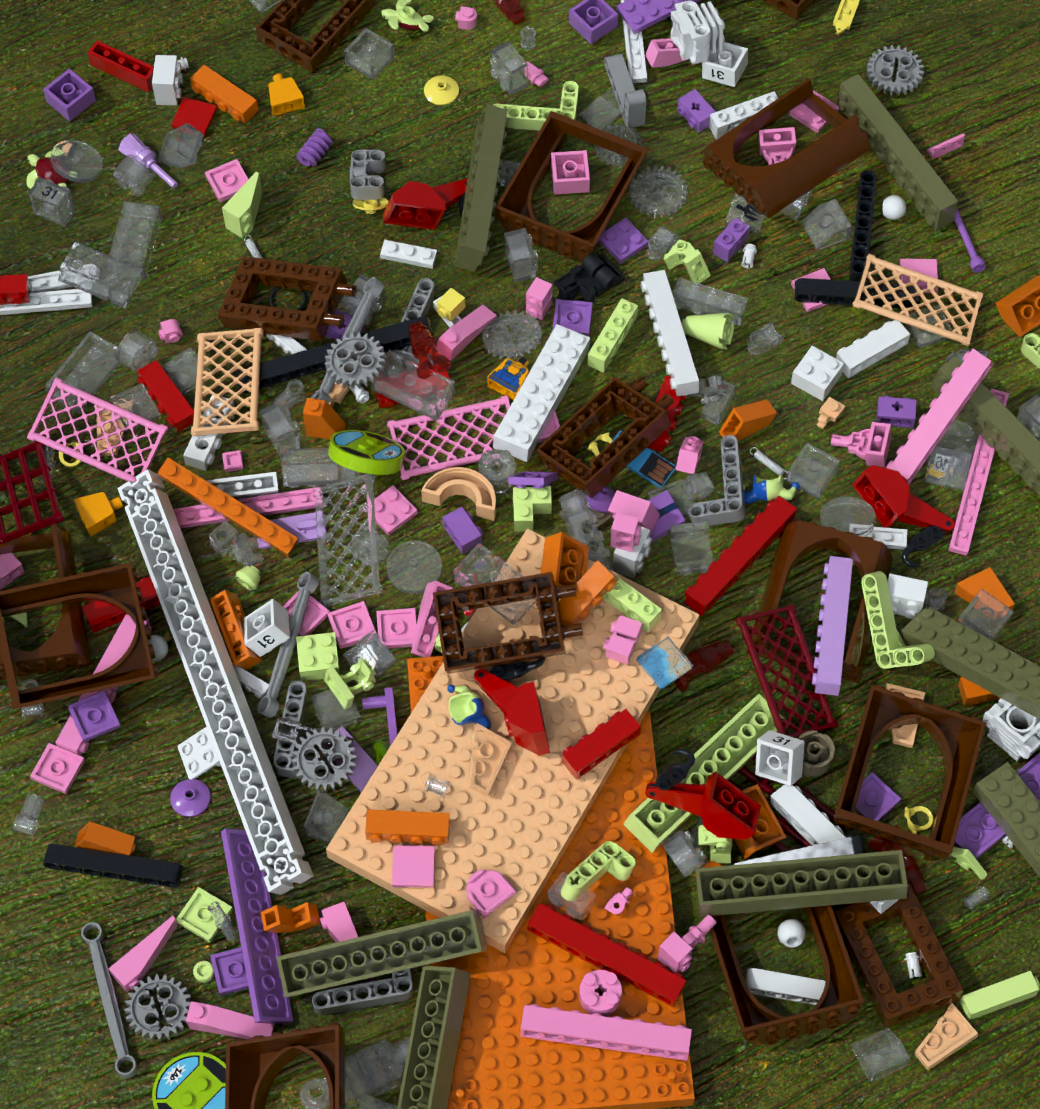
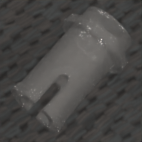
M978 886L975 892L963 899L965 905L970 910L983 900H988L990 893L985 886Z

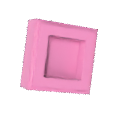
M241 450L222 453L225 472L244 470Z

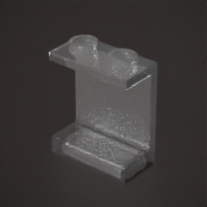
M708 521L670 525L669 535L676 575L682 574L686 576L696 572L706 573L710 564L715 561V558H712L708 536Z

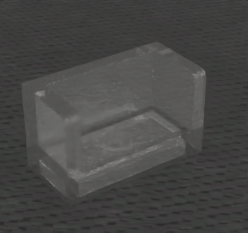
M719 379L717 381V389L708 405L703 407L702 419L719 426L735 397L736 385Z

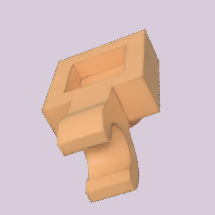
M335 382L329 393V405L332 409L335 402L339 404L342 402L349 391V386L343 388L342 383L337 385Z
M829 397L819 410L821 415L818 418L817 426L824 429L829 420L835 423L844 411L845 405Z

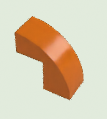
M309 902L293 909L275 905L261 912L265 932H293L321 924L317 905Z

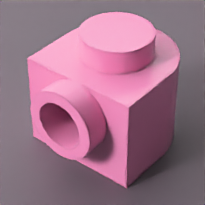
M461 6L460 11L456 12L455 21H458V29L471 30L476 27L477 12L475 9Z
M170 319L160 322L161 330H158L161 341L174 343L180 340L183 333L178 320Z

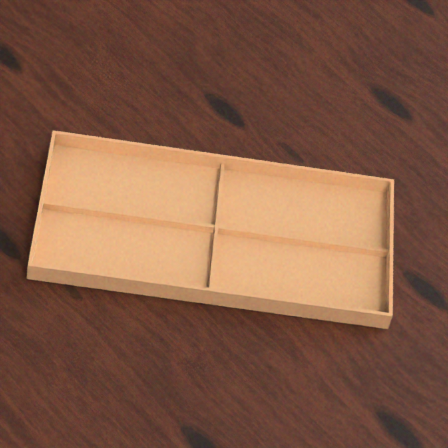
M527 529L494 582L540 574L545 537ZM589 559L587 560L586 572L593 566L595 562ZM613 572L662 609L661 620L649 633L642 629L636 646H633L634 651L628 665L605 657L606 649H603L607 637L611 638L613 634L610 632L613 622L618 621L620 615H625L603 599L598 606H594L589 611L590 614L584 621L579 622L582 624V629L580 630L583 631V636L570 637L564 640L566 654L545 657V662L541 667L531 670L523 677L507 680V682L518 688L522 684L534 681L551 752L540 756L517 745L514 737L509 736L503 712L475 682L474 673L479 669L447 674L443 662L326 848L327 857L439 918L475 910L469 902L466 893L469 878L479 870L499 872L516 890V894L485 919L481 915L480 918L486 943L505 953L628 744L577 780L562 763L563 751L570 745H576L585 734L590 735L599 724L611 720L612 715L618 711L622 712L627 709L640 725L660 688L637 660L667 639L670 640L681 654L698 626L699 614ZM536 599L476 609L462 631L464 649L471 646L475 648L489 646L490 643H506L512 639L514 641L529 639V636L542 638V629L539 624L541 620L536 606ZM538 659L527 660V662L536 661ZM487 667V668H481V669H484V670H486V671L489 672V671H491V669H492L493 667ZM450 684L454 686L467 685L472 692L478 694L484 702V714L491 722L490 730L512 742L491 790L486 797L468 787L473 744L472 735L475 723L457 725L452 720L449 712V699L459 693H449L447 687ZM367 809L449 813L448 844L444 843L437 846L425 842L416 845L404 841L395 844L383 840L379 843L366 840ZM393 846L435 847L434 888L392 887Z

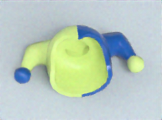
M782 474L772 480L760 479L754 475L753 489L747 493L743 484L745 504H751L758 500L771 501L775 500L778 496L785 500H792L796 490L800 487L799 483L793 482L791 484L792 487L786 490L783 487Z
M448 685L447 690L449 693H459L449 699V712L454 723L457 725L478 723L490 730L491 722L484 714L482 698L475 692H472L467 685Z

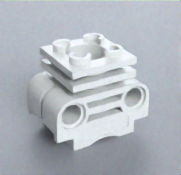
M693 1L675 4L676 10L671 11V19L673 21L671 39L679 48L682 60L690 59L693 65L707 61L710 57V49L714 53L716 52V46L719 51H722L725 41L723 35L725 24L723 19H720L718 16V10L714 8L711 1L707 2V7L702 3L701 10Z
M1000 699L998 704H995L989 711L985 712L983 722L986 723V727L989 729L987 736L1014 760L1018 761L1021 757L1028 759L1040 747V720L1003 699ZM1013 725H1017V727L1020 726L1023 728V730L1017 729L1013 727Z

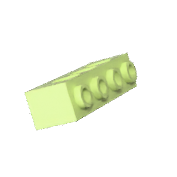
M621 298L588 353V366L603 373L606 371L637 318L638 305Z
M619 578L616 582V587L612 591L607 592L603 599L626 617L642 622V629L649 633L661 620L662 609Z

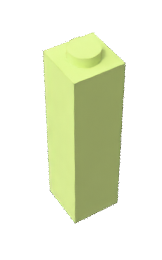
M1031 971L963 995L960 1004L969 1021L1036 996L1040 984L1037 977L1033 976Z

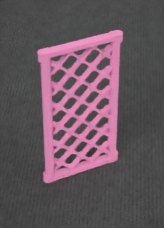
M56 377L32 429L27 435V439L33 442L38 441L125 481L134 483L137 481L134 469L144 466L141 473L149 469L161 441L168 431V426L154 423L68 385L62 379ZM56 389H61V396L52 400ZM71 394L77 396L78 404L68 407L66 398ZM63 399L66 408L56 412L53 403ZM87 402L95 404V411L86 415L83 405ZM49 404H51L53 413L44 416ZM80 407L83 415L72 419L70 410ZM105 409L111 411L112 419L102 422L99 415L100 412ZM68 412L70 421L60 424L58 414ZM97 414L99 424L90 427L87 418ZM55 416L58 423L57 426L48 429L45 420ZM121 417L127 418L129 426L118 429L116 421ZM85 419L87 428L77 431L74 423ZM41 421H43L45 430L38 434L36 431ZM114 422L116 431L106 434L104 425ZM72 424L74 433L64 436L62 427ZM138 424L145 426L146 433L136 437L133 428L138 426ZM102 427L104 435L94 439L91 432L92 429ZM59 428L62 437L57 441L50 439V431ZM130 429L133 439L124 442L121 432ZM89 431L91 441L82 444L79 434ZM158 432L155 444H152L150 436ZM118 434L121 443L110 446L108 438ZM77 436L79 445L74 447V449L67 447L66 440ZM148 437L150 446L140 449L138 440ZM106 439L108 448L98 451L96 442ZM133 441L136 442L138 450L128 454L125 445ZM93 443L96 452L91 456L84 454L83 447ZM123 446L125 456L116 459L113 449ZM152 449L147 461H144L142 453ZM110 451L113 460L108 462V464L101 462L100 455ZM140 454L142 463L132 466L130 457ZM125 458L128 459L130 467L125 471L119 470L117 462Z
M505 395L499 399L398 421H387L392 440L407 448L405 456L410 450L418 454L415 460H410L404 456V460L409 462L411 466L409 470H404L402 465L400 470L402 480L409 479L412 476L507 456L508 454L499 450L493 451L489 447L493 442L494 434H490L485 430L488 425L499 427L500 424L492 420L495 415L505 417V414L501 413L499 409L500 406L505 405L506 411H508L510 408L509 397ZM490 408L494 413L487 419L481 416L482 410ZM472 412L476 416L472 422L469 423L463 420L464 414ZM454 416L457 420L454 426L451 427L444 423L447 417ZM477 419L487 422L483 428L475 426L474 423ZM435 420L439 426L433 431L426 427L427 422ZM459 423L469 426L465 432H460L456 429ZM417 424L421 429L418 434H413L408 431L409 426ZM441 427L451 430L447 436L437 433ZM399 428L403 432L399 438H396L394 429ZM473 428L479 431V435L476 438L468 436L467 433L470 429ZM423 431L432 434L429 440L419 437ZM455 432L462 436L458 442L449 439L452 433ZM485 434L491 438L488 444L478 441L481 435ZM404 435L414 438L411 444L401 441ZM437 436L444 440L440 446L430 443L434 437ZM466 438L472 441V445L469 448L461 446L460 443L463 439ZM417 440L425 444L422 450L412 447ZM448 442L455 446L451 452L442 449L445 443ZM476 444L484 447L483 453L477 455L471 450ZM428 446L436 449L433 456L423 453ZM458 448L466 452L465 457L459 459L453 453ZM439 452L448 456L447 461L438 463L435 457ZM421 456L429 459L427 466L420 467L416 462Z

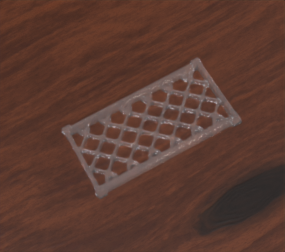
M364 474L313 489L321 592L319 603L324 607L382 593V584H380L373 489L374 474ZM365 482L360 489L355 486V484ZM348 487L344 493H341L338 490L341 488ZM352 488L357 489L358 493L350 500L347 497L348 493ZM332 491L327 498L322 497L323 493ZM338 492L341 498L336 504H333L331 499ZM362 494L366 495L367 502L362 506L357 505L356 501ZM344 499L350 501V504L343 511L340 509V505ZM330 503L333 505L332 511L329 515L323 514V508ZM356 505L359 511L354 517L349 516V511ZM337 510H340L342 516L337 522L333 521L332 516ZM362 512H366L368 520L360 524L357 520ZM348 516L351 522L347 528H343L341 523ZM332 521L334 523L332 530L329 533L324 532V525ZM355 523L359 524L360 529L355 535H352L350 529ZM340 527L343 529V533L336 540L333 534ZM363 530L369 531V537L365 541L359 540ZM347 534L351 535L352 540L347 546H344L342 540ZM330 539L335 540L333 548L330 551L326 550L325 543ZM355 541H359L361 547L354 553L351 551V547ZM339 545L343 546V553L340 557H336L334 555L335 550ZM367 547L370 549V555L363 560L360 554ZM348 552H351L353 558L346 564L343 562V558ZM332 556L337 559L336 563L332 568H328L326 561ZM359 558L362 560V565L355 571L352 565ZM340 563H343L346 568L341 575H338L335 570ZM366 565L371 566L372 573L367 577H363L361 572ZM349 570L354 571L353 578L347 582L344 579L345 575ZM335 574L338 579L333 586H329L327 578ZM360 576L364 581L357 589L353 586V583ZM341 581H344L347 586L342 593H339L336 588ZM367 583L372 584L373 588L363 590ZM350 588L356 590V592L346 595ZM333 592H336L339 595V597L329 599L328 597L331 596Z

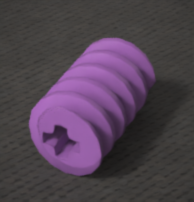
M317 128L296 154V157L304 166H316L317 161L321 160V156L325 155V151L329 150V146L333 145V141L324 130Z

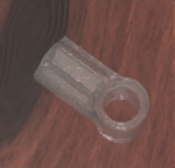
M291 380L287 384V389L270 403L277 414H285L294 404L300 403L305 399L303 383L299 380Z
M35 794L27 795L21 813L17 814L14 820L13 831L31 836L36 834L39 824L38 818L45 802L43 798Z

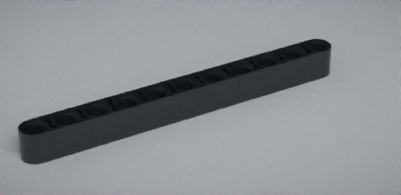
M425 316L366 332L369 339L373 336L375 342H380L385 353L424 342L433 337L430 320ZM332 343L260 363L259 389L326 370L325 356L328 355L327 349L333 350L331 347ZM236 371L235 377L240 376L243 371ZM245 376L240 382L247 384L252 381V377ZM237 384V385H238V389L240 390V389L242 388V386L239 385V384Z

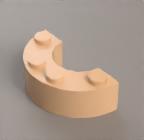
M464 467L444 469L429 478L421 490L422 502L441 506L443 501L450 496L464 495L471 498L475 503L477 517L495 521L496 496L494 489L487 478L475 470Z

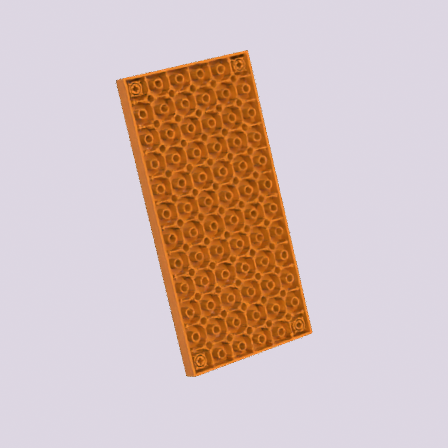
M443 656L407 659L411 713L444 662ZM650 708L640 723L641 734L628 743L507 951L503 953L486 943L488 949L486 951L430 964V966L454 967L471 973L447 1109H660L694 1105L695 1097L690 1054H688V1060L684 1061L520 1037L524 1005L536 1004L542 1008L550 1009L557 1007L562 1009V1011L571 1012L572 1010H578L583 1014H589L580 1004V984L587 973L601 970L527 931V924L539 903L544 906L545 904L552 906L561 915L567 914L571 916L574 922L580 925L582 923L588 925L597 934L603 933L616 944L622 943L635 954L639 952L645 955L647 960L652 963L658 962L662 964L658 960L660 945L675 932L665 841L652 853L623 825L628 816L648 798L645 795L647 784L655 782L657 777ZM611 841L616 843L635 859L636 864L628 880H618L609 872H606L576 900L568 901L562 897L561 889L566 877L604 842ZM626 887L634 892L629 898L630 904H626L625 910L621 914L615 915L605 909L609 900L618 892L622 893ZM616 903L615 908L618 909L620 905ZM426 911V921L439 918ZM618 979L622 988L621 1003L613 1014L608 1017L619 1016L625 1020L633 1021L640 1019L646 1023L654 1024L661 1022L666 1024V1026L675 1027L682 1025L686 1027L683 994H681L673 1008Z

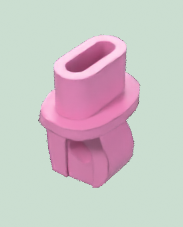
M529 62L523 65V74L527 79L531 80L532 85L536 84L542 87L547 83L549 78L544 75L542 69L536 68Z
M626 887L622 893L618 892L609 900L605 909L615 915L621 914L625 910L626 904H630L629 898L634 892ZM616 903L620 905L618 909L615 908Z

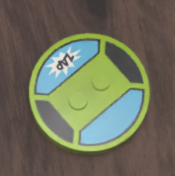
M343 430L332 434L328 456L335 463L353 471L374 475H388L402 469L405 450L396 441L380 434L360 430Z
M189 1052L173 1058L160 1070L155 1079L152 1090L154 1109H225L226 1064L216 1056L203 1052Z

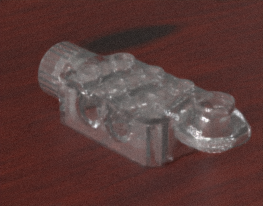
M576 490L563 495L559 502L564 513L565 525L569 536L589 547V560L593 562L598 560L609 570L617 573L614 564L609 561L611 559L610 551L603 545V533L597 529L596 524H598L595 513L591 511L584 490Z
M410 1037L393 1045L384 1039L345 1057V1109H350L402 1084ZM326 1077L310 1079L304 1083L299 1095L304 1108L327 1109L330 1107L329 1088ZM314 1090L322 1091L319 1097L311 1096Z

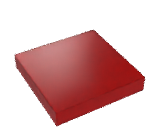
M184 97L171 126L177 130L205 137L217 111V106Z

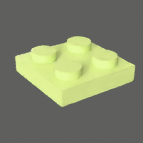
M198 887L176 918V922L210 943L233 908Z

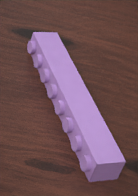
M830 556L829 563L824 565L823 574L827 575V579L823 578L822 590H825V594L821 595L820 602L824 609H820L819 621H822V625H818L817 637H820V641L816 642L815 649L819 656L815 657L814 669H817V673H813L812 685H815V693L839 695L853 563L851 558Z

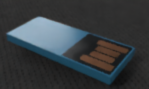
M621 430L618 432V434L615 436L612 442L619 436V433L622 432ZM646 448L626 466L660 489H662L676 469L675 465L649 448Z

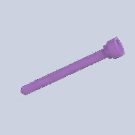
M957 209L954 220L971 257L970 267L974 273L981 272L986 268V264L983 258L977 255Z

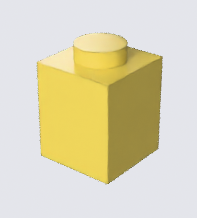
M452 288L437 301V313L450 322L465 308V297Z

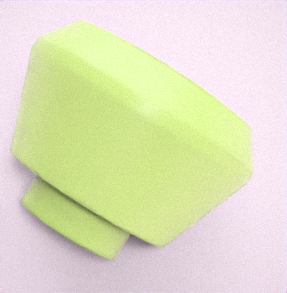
M246 566L236 572V580L246 589L256 590L261 579L260 571L254 566Z

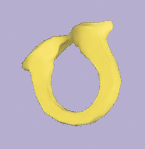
M607 432L597 436L595 440L590 442L587 450H592L597 457L600 452L598 451L596 441L603 440L610 444L612 442V439L609 437L610 433Z
M79 442L67 443V447L79 445ZM59 451L60 462L66 467H75L82 462L77 459L74 463H67L63 458L64 453Z
M917 806L909 809L905 807L904 816L912 833L917 834V832L925 831L931 827L933 815L928 808ZM917 812H924L928 815L929 822L924 826H919L911 822V816Z

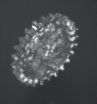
M654 165L652 170L648 166L647 172L641 169L640 175L636 174L635 179L632 180V185H630L631 202L635 203L636 209L640 208V213L647 211V216L653 213L654 218H656L657 214H660L661 218H663L665 213L670 216L671 211L676 214L677 208L682 209V204L686 203L688 196V186L686 185V180H682V174L677 175V170L670 172L671 167L664 170L663 165L660 169Z
M514 310L513 314H510L507 311L506 315L500 313V317H496L482 331V341L488 353L493 352V357L499 355L500 359L504 356L510 359L513 356L514 359H517V355L524 357L525 352L530 354V349H536L535 344H540L539 339H542L541 326L539 321H536L535 316H530V313L524 315V311H521L517 314V311Z

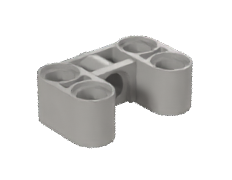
M356 150L352 153L350 167L352 198L356 200H379L384 197V179L380 176H369V174H379L385 171L386 161L383 151Z

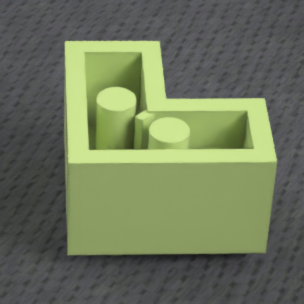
M544 486V488L513 487L514 532L526 531L527 529L533 531V514H552L551 486Z

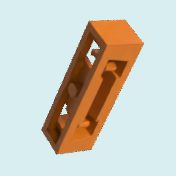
M223 590L212 597L210 602L234 666L248 670L261 662L262 659L245 645L244 618L246 616L238 595Z

